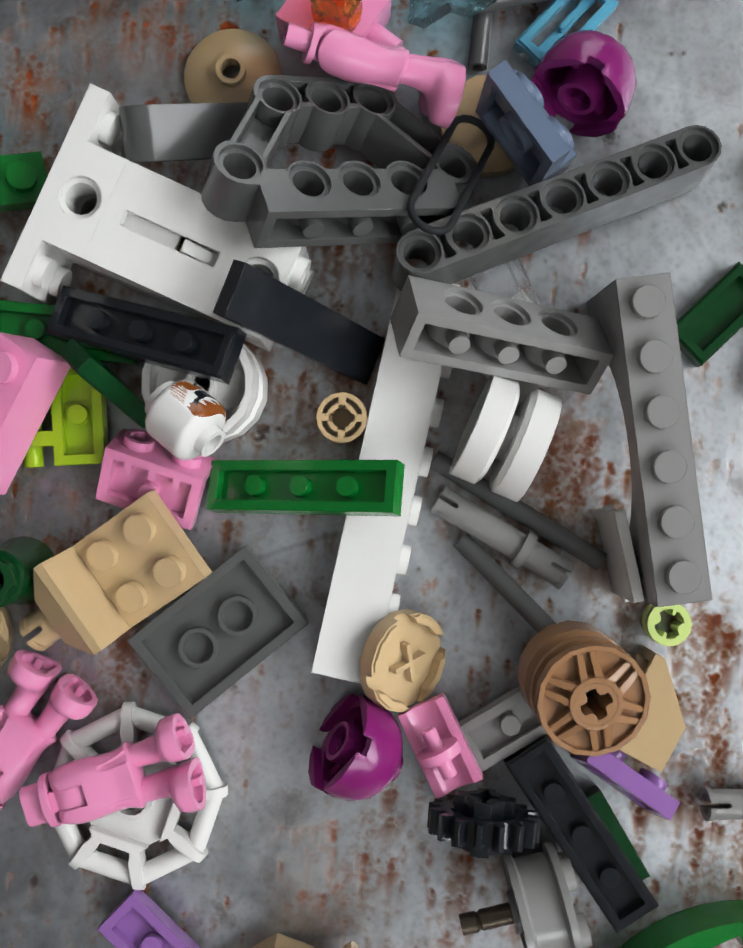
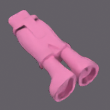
M288 21L286 23L282 45L303 52L302 63L310 65L312 60H315L322 70L331 76L347 82L375 85L395 93L399 84L412 87L419 92L418 105L420 113L428 117L433 125L446 129L454 120L464 92L466 80L465 65L443 57L409 54V50H406L404 46L380 45L347 29L328 23L312 22L309 29Z
M18 650L8 663L7 675L16 684V687L8 702L0 705V810L4 808L7 801L23 786L44 750L56 742V733L69 718L73 720L84 719L93 711L98 702L94 691L83 679L75 674H65L52 689L49 701L40 716L35 715L31 710L45 691L53 684L61 672L62 666L45 655L28 650Z
M180 713L165 716L158 721L155 734L133 744L126 741L118 748L107 753L65 763L52 772L43 773L39 776L37 783L21 787L19 798L27 824L30 827L48 823L50 827H58L62 824H83L123 809L144 808L147 802L164 798H172L180 812L193 813L202 810L206 804L204 771L198 757L188 759L195 750V742L186 720ZM186 760L147 776L143 766L162 761L179 762Z

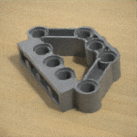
M265 75L255 81L242 121L232 138L216 146L201 190V199L206 209L214 216L224 221L246 222L254 248L398 243L404 234L418 228L408 217L407 201L442 137L401 105L394 93L385 88L347 82L336 77ZM447 143L415 202V212L426 224L451 216L470 180L477 162L464 148L456 144ZM286 144H299L315 152L327 151L332 145H346L348 148L360 152L380 169H374L364 162L355 160L345 161L338 169H325L321 165L307 160L295 161L289 165L288 169L267 168L276 152L284 148Z

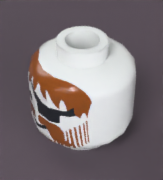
M192 380L168 381L157 387L148 398L145 405L146 431L177 459L191 460L200 455L207 457L213 454L225 439L223 428L226 422V410L220 402Z

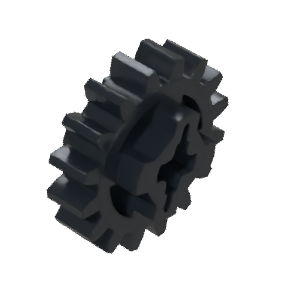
M493 789L457 790L454 795H447V799L435 798L434 802H429L427 828L429 834L437 835L438 841H451V847L461 848L469 852L472 857L488 859L491 855H511L513 851L523 852V847L534 849L535 843H539L541 817L537 816L538 812L536 810L527 809L525 804H516L515 798L503 796L496 793V790Z

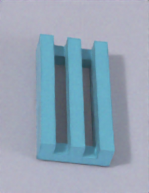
M553 0L514 43L513 49L519 55L523 52L528 57L527 62L535 68L558 39L564 37L597 1L602 7L580 30L596 31L615 11L619 2L617 0H582L546 40L537 47L532 41L571 1Z

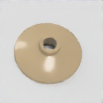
M224 29L206 36L194 47L186 62L184 84L191 103L248 102L252 88L258 78L265 75L283 74L277 54L263 38L243 29ZM235 65L240 68L239 74L234 78H226L222 75L223 70L228 66Z

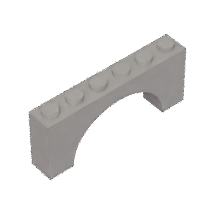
M668 272L615 279L587 301L588 316L597 318L615 354L609 363V367L618 390L627 432L632 484L629 531L645 602L656 607L712 600L671 274Z

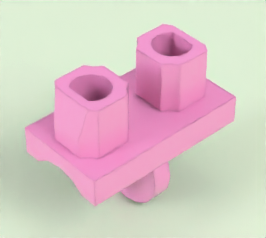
M444 692L409 707L410 710L398 713L397 717L436 799L445 796L458 787L483 780V773Z

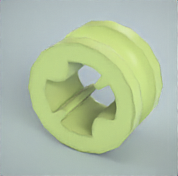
M647 604L642 611L640 619L642 630L647 637L660 645L669 647L679 645L685 641L690 634L692 626L690 614L681 605L656 607L652 604ZM663 610L672 616L676 615L677 620L670 623L672 632L669 634L659 628L655 629V624L661 621L660 612Z

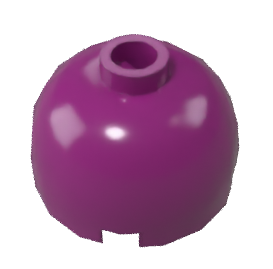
M579 30L558 39L541 58L531 79L544 99L543 108L549 116L556 117L557 114L575 125L569 132L585 137H599L612 133L626 116L637 85L633 58L626 48L613 37L595 30Z
M353 694L344 696L334 705L319 729L322 732H328L321 749L312 746L308 768L310 783L313 787L337 799L345 801L371 799L386 788L390 782H393L402 770V732L392 713L376 705L372 700L360 694L359 697Z

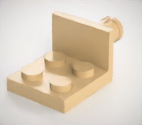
M154 489L144 494L72 547L33 568L34 599L39 608L20 619L19 631L21 636L24 637L37 627L42 628L41 633L26 642L37 651L48 649L55 641L61 638L65 644L95 655L130 628L213 572Z

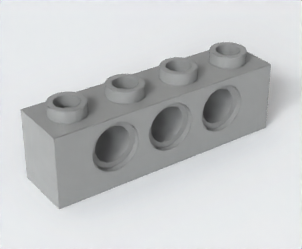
M408 275L390 318L399 357L591 395L615 355L596 317Z

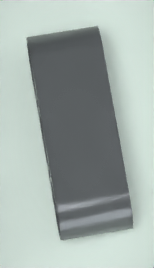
M248 102L147 104L119 107L125 159L134 163L211 159L216 146L232 138L242 121Z

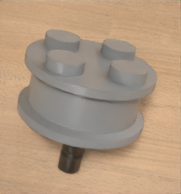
M551 841L542 843L541 852L513 858L512 855L501 854L508 891H506L508 902L478 909L477 912L473 910L459 914L464 936L478 933L480 929L487 931L513 924L516 934H520L523 948H586L592 946L591 934L583 912L579 913L570 895V892L578 890L572 864L568 857L564 858L562 852H556Z

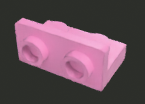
M122 429L105 447L95 499L125 509L144 494L155 489L181 528L191 530L197 519L206 480L212 468V460L216 459L200 455L191 460H179L147 431L141 429Z

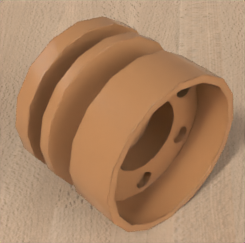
M570 620L549 625L530 639L520 656L517 678L521 694L546 733L556 745L575 755L594 757L615 752L634 739L645 723L651 699L646 675L624 649L619 647L611 637L587 622ZM590 690L592 697L587 700L585 693Z

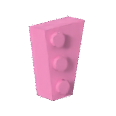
M0 332V495H5L70 369V365L61 355L36 339Z

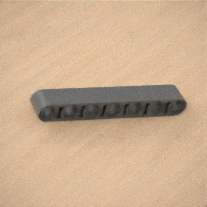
M687 126L464 210L455 227L447 234L431 235L419 228L411 230L404 234L397 243L391 274L393 283L398 290L402 291L408 275L453 284L690 192L699 186L720 156L722 147L720 139L713 130L706 126ZM597 190L604 192L607 196L600 194ZM550 207H556L562 210L564 214L556 213ZM451 216L432 222L429 225L433 227L445 226ZM502 224H511L517 227L519 231H510ZM455 242H467L471 244L474 249H462L455 244ZM420 259L428 267L414 268L407 263V260Z

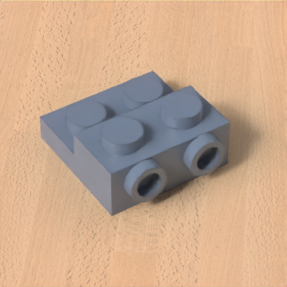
M505 59L487 72L475 112L528 186H531L565 172L577 153L574 151V140L568 129L555 117L549 116L543 108L544 99L537 86L525 74L516 69L513 70Z

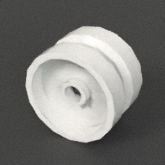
M243 344L229 385L210 380V387L207 391L226 410V422L223 428L225 439L223 442L244 435L260 419L267 402L268 378L261 360L246 344ZM145 363L142 369L141 394L146 404L154 390L165 382L192 380L202 387L203 385H209V381L202 377Z
M490 375L461 435L449 474L475 484L485 476L494 461L489 482L491 492L518 502L534 480L547 453L559 421L562 399L536 389L526 395L515 413L520 397L519 381Z

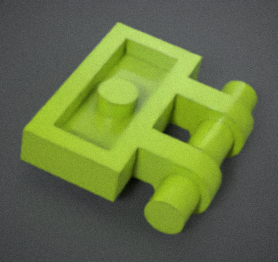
M70 367L51 404L52 431H42L41 424L23 459V468L44 467V447H53L54 466L102 464L105 447L109 444L107 401L101 393Z

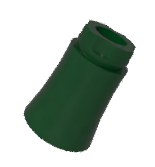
M21 536L9 539L0 545V607L10 604L29 605L36 603L34 599L33 568L54 556L52 550L45 543L33 537Z

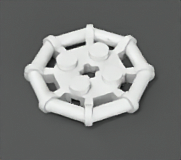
M135 701L123 702L121 708L75 731L68 729L60 737L62 746L54 770L73 760L98 755L91 745L120 731L122 744L126 741L132 744L136 743L138 729L155 734L158 721L165 716L139 708ZM196 723L188 724L195 742V750L188 759L198 757L202 763L206 785V804L202 810L197 811L191 831L189 832L178 825L181 812L174 804L172 798L147 802L144 808L123 809L90 821L89 831L91 836L86 841L77 824H62L54 828L70 858L68 865L72 869L76 870L80 867L130 884L133 891L145 890L146 884L193 861L200 863L207 856L208 849L206 846L222 799L228 795V783L221 780L198 733L200 727ZM162 761L143 766L147 776L167 769L177 763ZM168 839L175 847L147 861L145 849L150 844L158 840L161 842ZM100 843L129 853V861L97 851L96 849Z

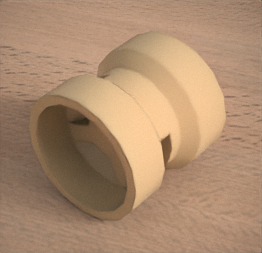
M345 392L333 393L326 397L319 405L316 415L317 425L323 436L331 442L341 445L353 443L361 437L366 429V408L361 400L353 394Z

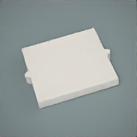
M614 504L604 505L603 508L595 509L603 550L607 553L606 564L613 593L621 596L624 603L645 601L625 510L615 509Z

